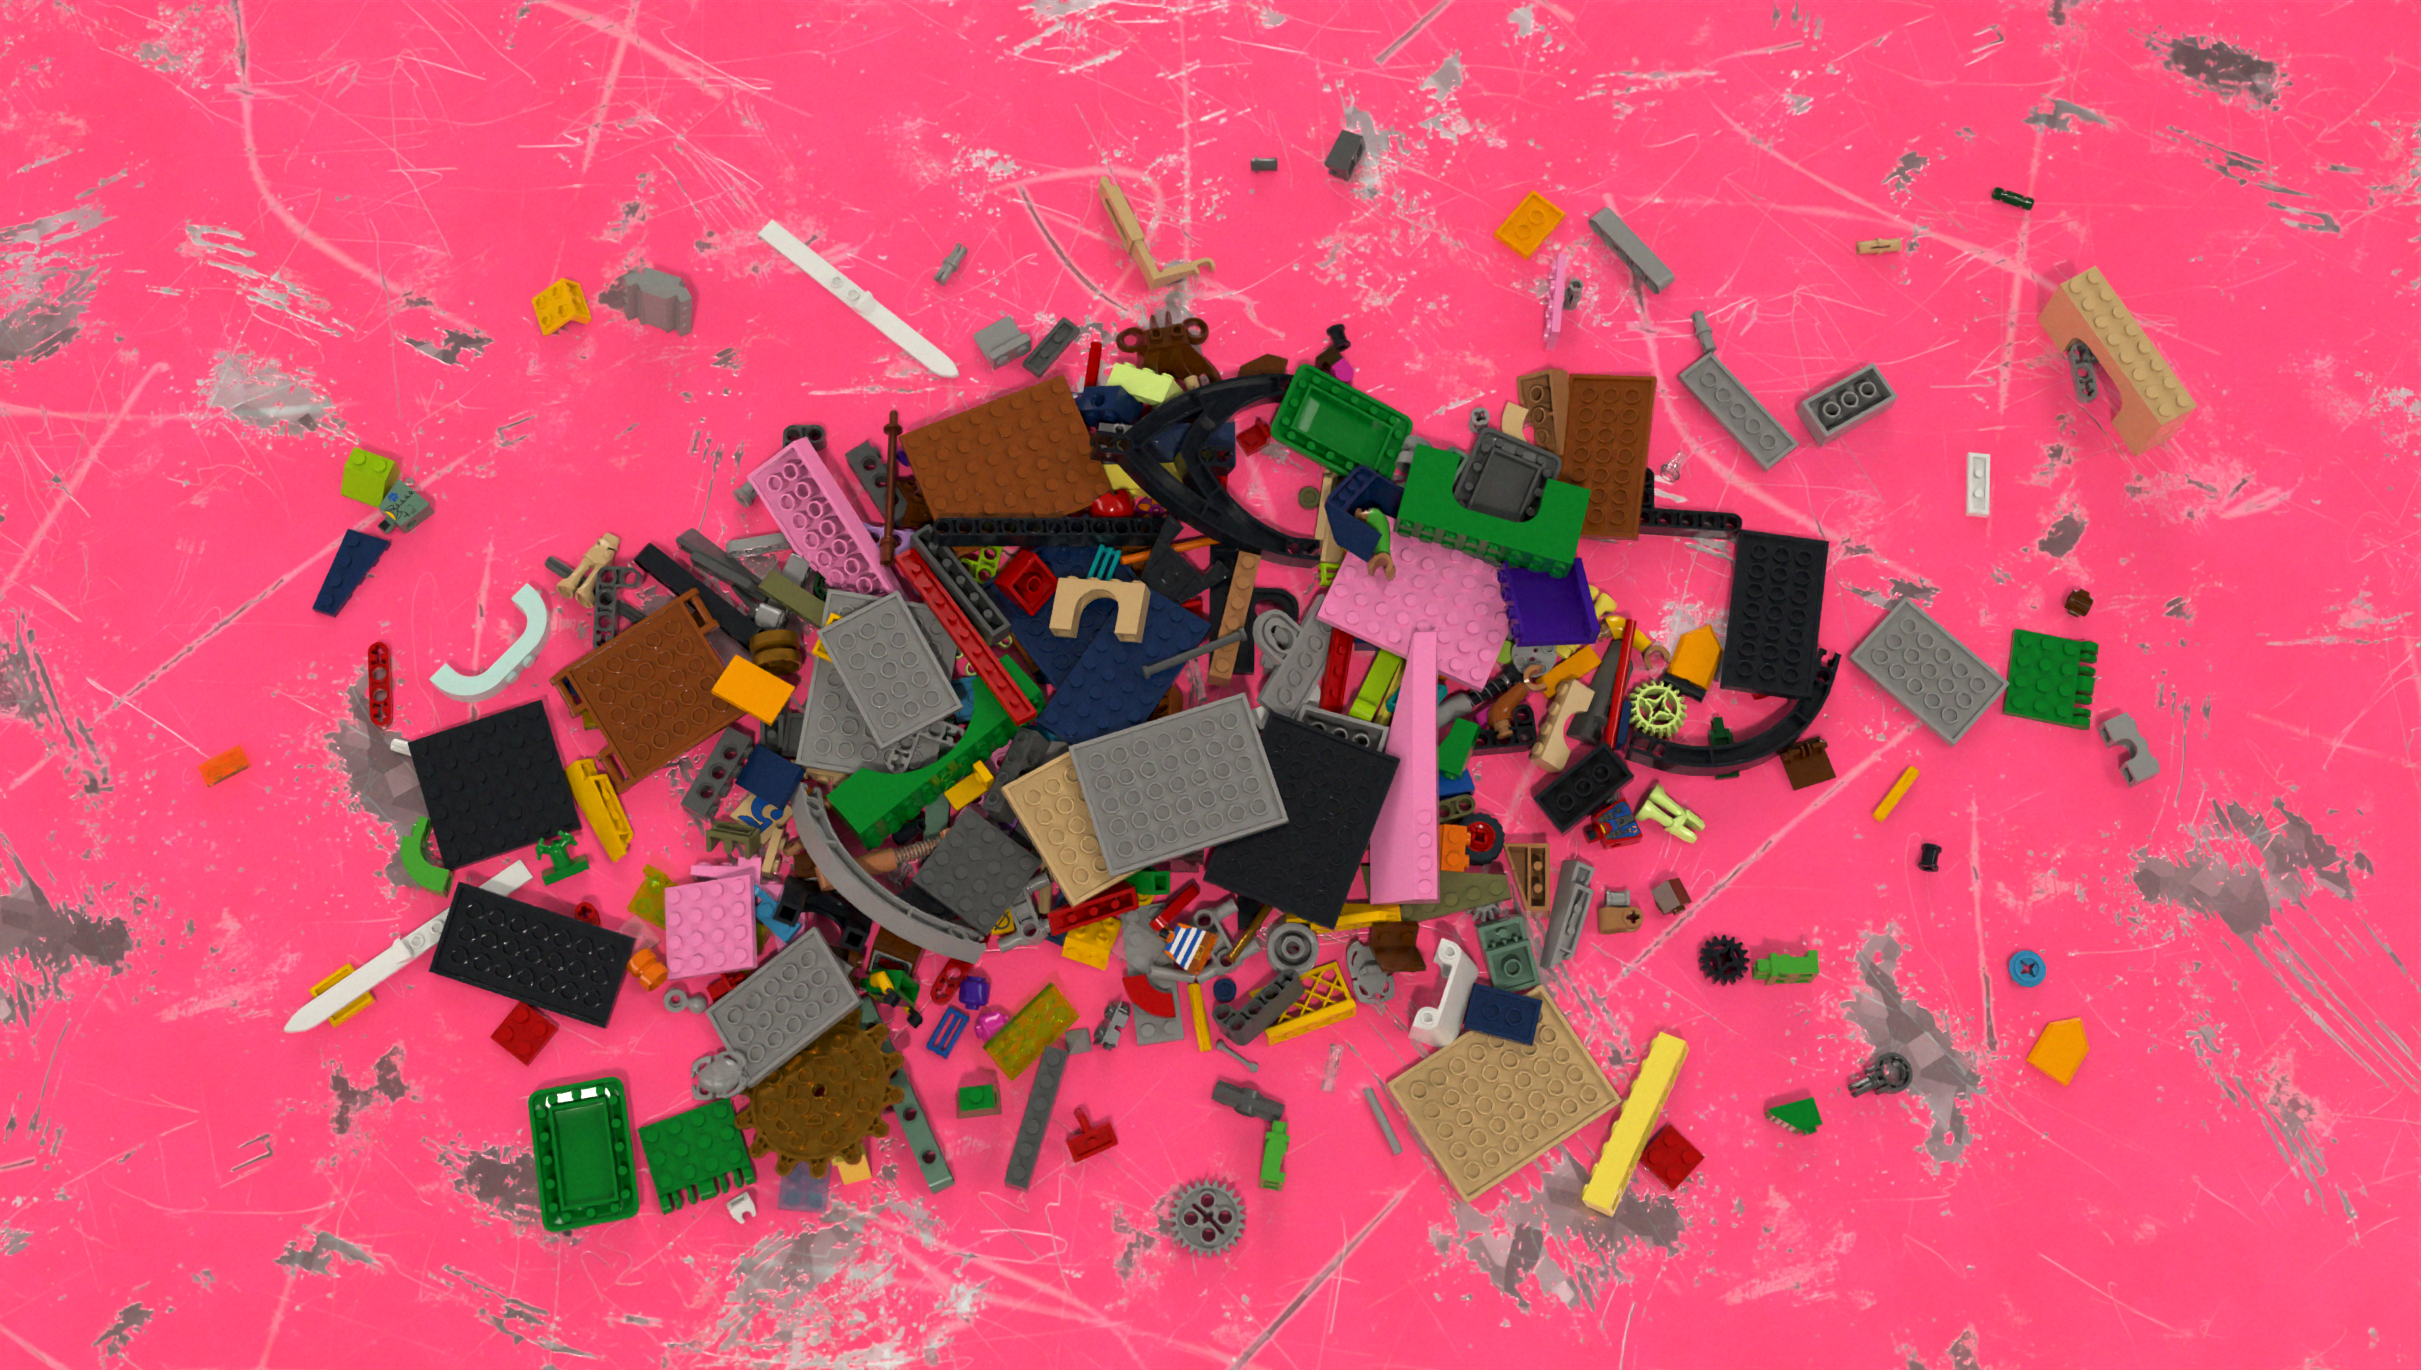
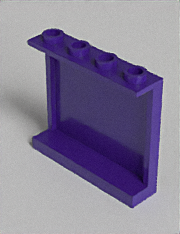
M1574 558L1573 565L1566 578H1554L1549 573L1542 571L1536 573L1529 571L1527 568L1509 569L1507 560L1503 561L1501 570H1498L1497 579L1502 584V600L1506 601V616L1511 621V637L1515 638L1517 647L1596 643L1600 627L1582 558Z

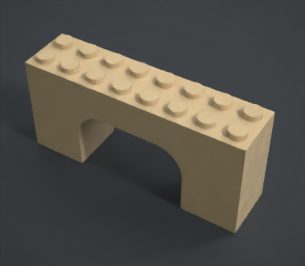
M2094 266L2059 285L2037 320L2061 353L2069 350L2075 343L2084 342L2113 380L2122 398V408L2111 423L2134 456L2138 457L2171 439L2196 409L2197 404L2099 269Z

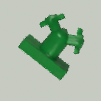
M558 831L562 839H554L551 846L543 845L544 838H540L539 843H537L535 848L537 860L541 861L542 854L549 855L554 866L541 871L545 886L590 868L586 854L574 859L570 858L566 847L569 843L577 846L578 842L568 832Z

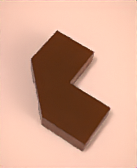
M1265 354L1240 366L1237 377L1258 374H1284L1288 359Z

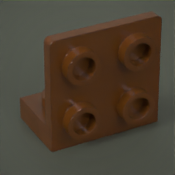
M911 479L897 480L896 486L908 502L901 521L906 527L923 528L930 524L933 527V519L917 481Z
M1417 921L1373 922L1368 946L1383 973L1426 971V964L1416 947L1420 927Z

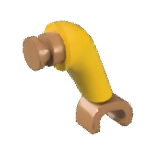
M1621 616L1605 617V622L1600 624V633L1597 638L1599 643L1605 637L1606 639L1613 637L1614 640H1622L1626 619ZM1636 627L1633 647L1640 653L1643 652L1645 654L1644 662L1647 670L1653 669L1650 662V655L1653 653L1661 654L1664 659L1663 662L1670 664L1671 655L1669 651L1660 645L1652 646V642Z

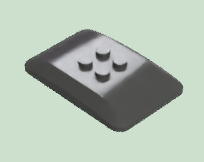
M1485 428L1478 436L1453 495L1455 500L1468 510L1512 522H1526L1536 516L1545 483L1548 478L1557 480L1562 468V461L1556 454L1496 429ZM1468 555L1494 567L1501 568L1503 561L1498 559L1496 561L1487 560L1483 555ZM1508 565V566H1509V569L1519 568V566H1518V567H1513V566Z

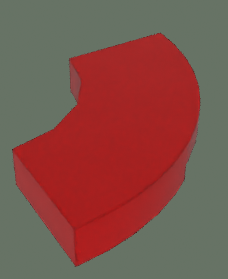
M1145 974L1122 978L1128 997L1140 1009L1155 1017L1176 1018L1172 993H1162L1155 990L1148 983Z

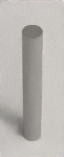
M1372 1087L1364 1090L1363 1093L1394 1155L1402 1153L1403 1150Z

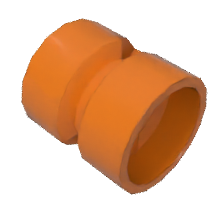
M649 947L636 953L627 963V970L634 978L639 977L638 982L647 992H651L667 980V973L669 972L662 962H657V956Z

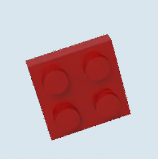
M520 1001L490 1038L528 1067L559 1029L526 1003Z
M1669 1124L1641 1154L1639 1162L1673 1192L1705 1157Z

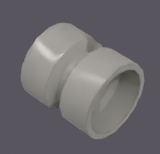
M1415 435L1406 436L1402 451L1395 462L1396 468L1407 475L1417 443L1432 447L1431 443L1422 437Z

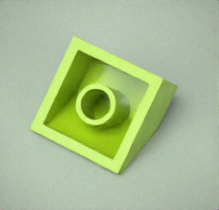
M354 447L344 466L340 494L379 508L383 499L396 483L401 470L393 460Z

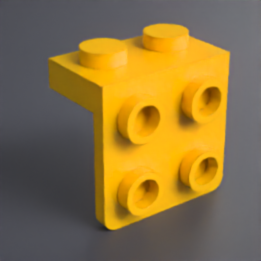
M1110 917L1068 931L1061 956L1105 971L1112 947L1122 926L1121 920Z

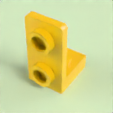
M979 760L973 764V773L947 790L944 796L953 808L959 811L990 790L994 777L982 761Z

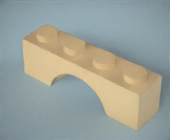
M1575 679L1563 681L1557 687V695L1548 709L1549 714L1546 722L1541 726L1539 739L1532 748V756L1529 761L1549 773L1562 772L1571 752L1563 737L1565 721L1571 714L1587 712L1595 693Z

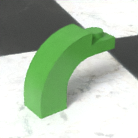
M419 816L418 821L412 826V837L403 836L401 857L404 867L421 888L431 894L448 898L454 875L450 870L427 863L425 849L432 830V824L429 818Z

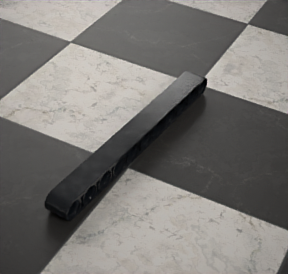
M938 518L933 523L930 538L933 544L941 547L1100 546V544L1105 546H1153L1165 518Z

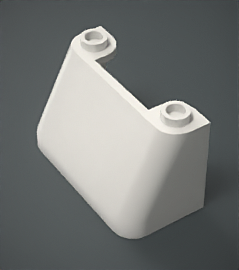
M1443 938L1433 960L1434 963L1440 966V977L1448 979L1439 1008H1421L1416 1014L1408 1038L1440 1049L1450 1045L1458 1038L1470 1001L1473 984L1476 983L1478 968L1468 955L1456 943Z

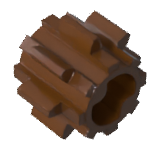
M2081 588L2079 591L2073 589L2064 607L2069 610L2068 614L2077 618L2079 615L2085 617L2094 601V598L2089 596L2090 592Z

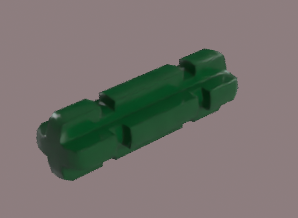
M1995 187L1992 193L1993 199L1998 201L2002 199L2004 203L2016 207L2022 206V209L2028 211L2034 205L2033 198L2027 196L2023 198L2024 195L2009 190L2005 192L2000 187Z

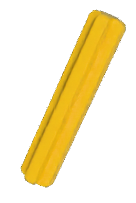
M1910 766L1873 813L1874 819L1878 822L1885 820L1920 774L1918 769Z
M1200 984L1188 985V994L1200 1052H1208L1212 1050V1044Z

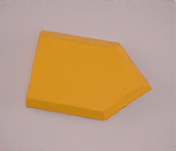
M1711 624L1681 635L1667 670L1668 673L1683 680L1686 678L1693 685L1707 691L1724 652Z
M2081 1017L2048 1023L2026 1059V1062L2064 1087L2068 1086L2090 1050Z

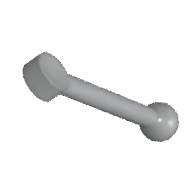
M1219 1041L1216 1043L1218 1050L1225 1051L1249 1067L1251 1073L1258 1071L1259 1067L1256 1063L1251 1064L1227 1048L1224 1042Z

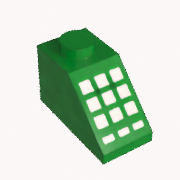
M1814 1097L1774 1107L1764 1113L1765 1118L1794 1134L1803 1132L1804 1136L1818 1132L1817 1128L1823 1124Z

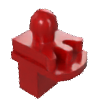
M730 972L721 973L720 975L723 979L706 987L713 1002L721 999L737 987V984L746 980V974L738 972L732 977Z

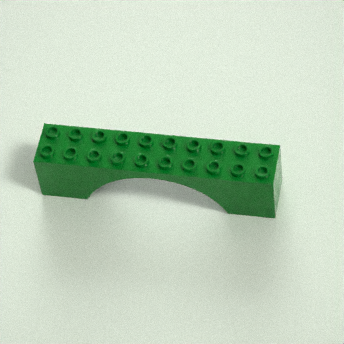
M1008 654L1004 655L999 661L1035 708L1037 717L1017 727L980 676L971 681L974 690V709L971 721L961 740L948 754L927 767L907 773H880L862 767L826 795L834 813L868 852L872 848L879 847L890 834L898 832L906 821L914 819L925 806L933 804L940 794L953 787L959 779L972 773L973 764L979 760L982 762L987 761L994 751L1006 746L1010 739L1016 735L1019 727L1027 728L1028 724L1037 720L1046 707L1042 691Z

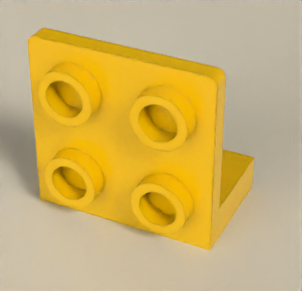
M561 278L532 298V304L544 336H549L571 320L583 324L592 321L580 283Z

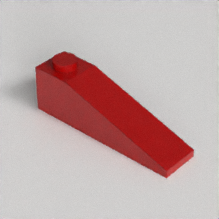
M1123 880L1074 908L1067 903L1048 912L1047 917L1051 935L1055 936L1138 909L1135 887Z

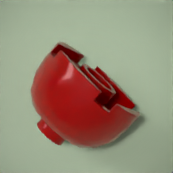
M1119 489V494L1112 496L1111 492L1098 497L1091 503L1092 508L1089 507L1092 517L1132 518L1135 504L1130 491Z

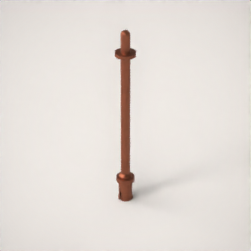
M896 410L890 411L889 424L883 427L884 433L888 435L884 537L880 539L879 546L881 548L880 564H884L885 567H891L895 564L894 556L895 548H897V540L893 538L897 436L903 433L902 426L898 425V412Z

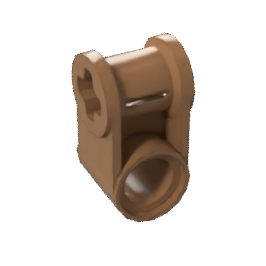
M1637 907L1600 908L1597 910L1599 933L1609 935L1636 932L1643 922V913ZM1629 916H1633V920H1636L1634 924L1628 919Z

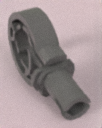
M1893 1052L1885 1053L1878 1057L1871 1067L1865 1069L1864 1074L1876 1072L1848 1084V1090L1852 1091L1858 1088V1090L1851 1093L1853 1098H1857L1881 1086L1883 1088L1874 1092L1876 1095L1882 1093L1897 1094L1906 1089L1912 1081L1913 1072L1911 1065L1900 1054ZM1891 1062L1892 1065L1897 1067L1900 1073L1899 1082L1892 1083V1081L1886 1078L1884 1074L1885 1064ZM1902 1080H1904L1903 1085L1899 1087L1898 1085L1903 1082Z

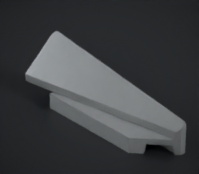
M1562 861L1540 961L1541 967L1553 969L1555 968L1554 965L1574 957L1594 890L1587 887L1596 868L1579 861Z

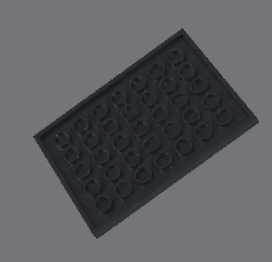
M1271 711L1260 738L1289 822L1216 845L1203 881L1334 931L1401 759Z

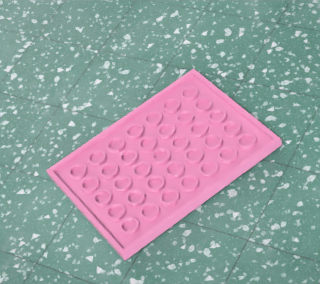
M1385 515L1390 525V557L1396 570L1395 578L1390 582L1387 580L1384 572L1386 567L1384 566L1378 567L1374 576L1369 575L1367 569L1369 562H1365L1348 551L1316 619L1404 659L1408 658L1414 632H1437L1438 674L1481 693L1511 628V621L1506 616V601L1502 600V584L1497 579L1498 570H1501V568L1491 566L1480 559L1472 558L1456 549L1443 548L1438 543H1424L1416 537L1410 536L1406 538L1399 536L1397 532H1393L1396 519Z

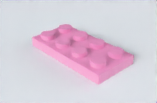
M1558 253L1556 261H1552L1551 271H1549L1548 284L1550 286L1546 297L1548 308L1545 312L1544 322H1546V329L1543 332V342H1546V350L1549 351L1555 350L1561 327L1567 254Z

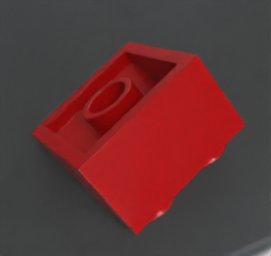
M1021 550L993 583L1007 599L1033 617L1056 591L1058 579L1036 553Z

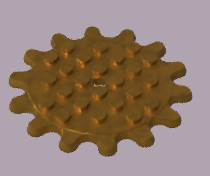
M859 1008L850 1012L753 1088L746 1086L743 1092L740 1093V1095H746L750 1098V1105L745 1111L735 1117L734 1124L740 1130L750 1128L756 1130L757 1137L748 1150L752 1158L761 1159L770 1152L777 1153L778 1161L775 1171L779 1176H789L799 1163L807 1162L810 1175L815 1179H822L826 1176L829 1162L833 1158L841 1156L847 1164L857 1165L862 1159L859 1147L864 1138L872 1135L879 1139L885 1138L889 1134V1125L881 1118V1115L887 1106L900 1104L904 1100L903 1089L898 1086H892L889 1083L892 1073L904 1065V1056L897 1051L887 1054L881 1051L882 1044L889 1036V1028L884 1023H879L870 1030L864 1031L860 1029L862 1012ZM825 1087L824 1096L816 1097L817 1089Z

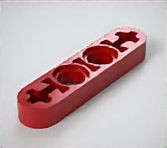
M376 642L368 649L370 719L377 728L385 729L393 722L391 652L386 644ZM378 649H382L385 652L380 655L382 663H379V659L375 655L378 653ZM380 669L385 670L386 676L383 679L377 680L374 678L376 671ZM385 691L387 692V697L383 701H376L375 695L377 692ZM378 707H382L384 715L387 716L383 718V722L377 719L381 715Z
M990 933L987 937L984 936L985 940L980 941V943H985L986 947L991 940ZM951 958L931 988L930 996L932 1001L939 1006L948 1004L959 989L961 981L967 977L975 964ZM952 969H957L961 973L960 978L956 981H952L947 977L948 972ZM945 980L948 985L953 986V989L948 986L945 990L947 997L937 999L936 991L941 992L945 984L941 982Z

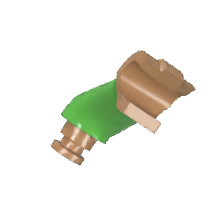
M1357 508L1354 517L1382 534L1375 549V556L1369 562L1368 573L1374 576L1376 569L1384 566L1386 567L1384 572L1389 582L1393 581L1396 570L1390 557L1391 537L1387 517L1377 508H1371L1370 511L1365 510L1364 512H1362L1361 508Z

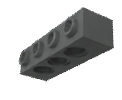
M867 441L847 452L845 457L847 464L885 521L886 486L884 488L876 486L879 483H886L887 463L883 465L880 460L882 458L876 446L871 447ZM870 465L875 466V469L871 471H868L865 468ZM896 482L895 500L898 503L894 505V530L903 526L901 521L908 504L896 486Z
M727 726L680 803L684 811L705 822H708L711 817H715L719 810L718 804L722 798L728 796L734 778H738L743 769L744 761L749 759L754 750L752 738ZM731 752L737 753L734 759H726L727 754ZM720 771L725 772V775H724L723 778H721V779H715V778H714V776H715V774H716L717 772H720ZM706 791H713V795L710 798H702Z
M1019 727L981 808L996 821L1013 825L1016 815L1003 795L1001 788L1039 768L1046 755L1050 743L1038 731Z

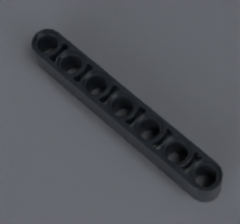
M648 543L633 559L640 568L678 597L692 588H697L700 593L699 597L714 620L718 621L719 629L746 650L750 651V638L764 632L753 621L653 544ZM692 601L687 602L689 606H691L694 610H697L693 605Z

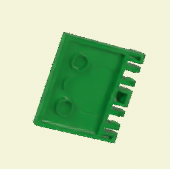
M2015 629L2012 634L2007 681L2010 684L2005 690L2003 714L2079 730H2088L2090 728V719L2088 717H2091V710L2074 708V703L2092 704L2093 699L2090 696L2094 693L2095 678L2092 676L2096 674V671L2091 667L2079 666V662L2097 663V656L2095 655L2098 654L2099 644Z
M725 1098L637 1129L664 1215L674 1212L669 1197L670 1194H672L676 1209H683V1203L678 1191L686 1189L691 1205L697 1204L692 1186L697 1185L702 1202L719 1196L714 1182L715 1178H718L723 1194L728 1193L729 1187L724 1177L726 1174L733 1173L735 1186L738 1189L742 1188L743 1184L738 1171L742 1169L747 1186L756 1183L741 1131L734 1124L736 1115L730 1098Z

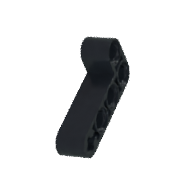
M1526 704L1518 705L1514 709L1511 727H1509V730L1513 731V735L1506 737L1508 744L1498 742V732H1495L1494 728L1481 729L1478 739L1483 740L1486 745L1478 746L1475 744L1471 757L1526 752L1532 749L1537 738L1533 709ZM1524 714L1528 720L1521 721L1517 718V715ZM1526 735L1531 741L1523 742L1520 736Z

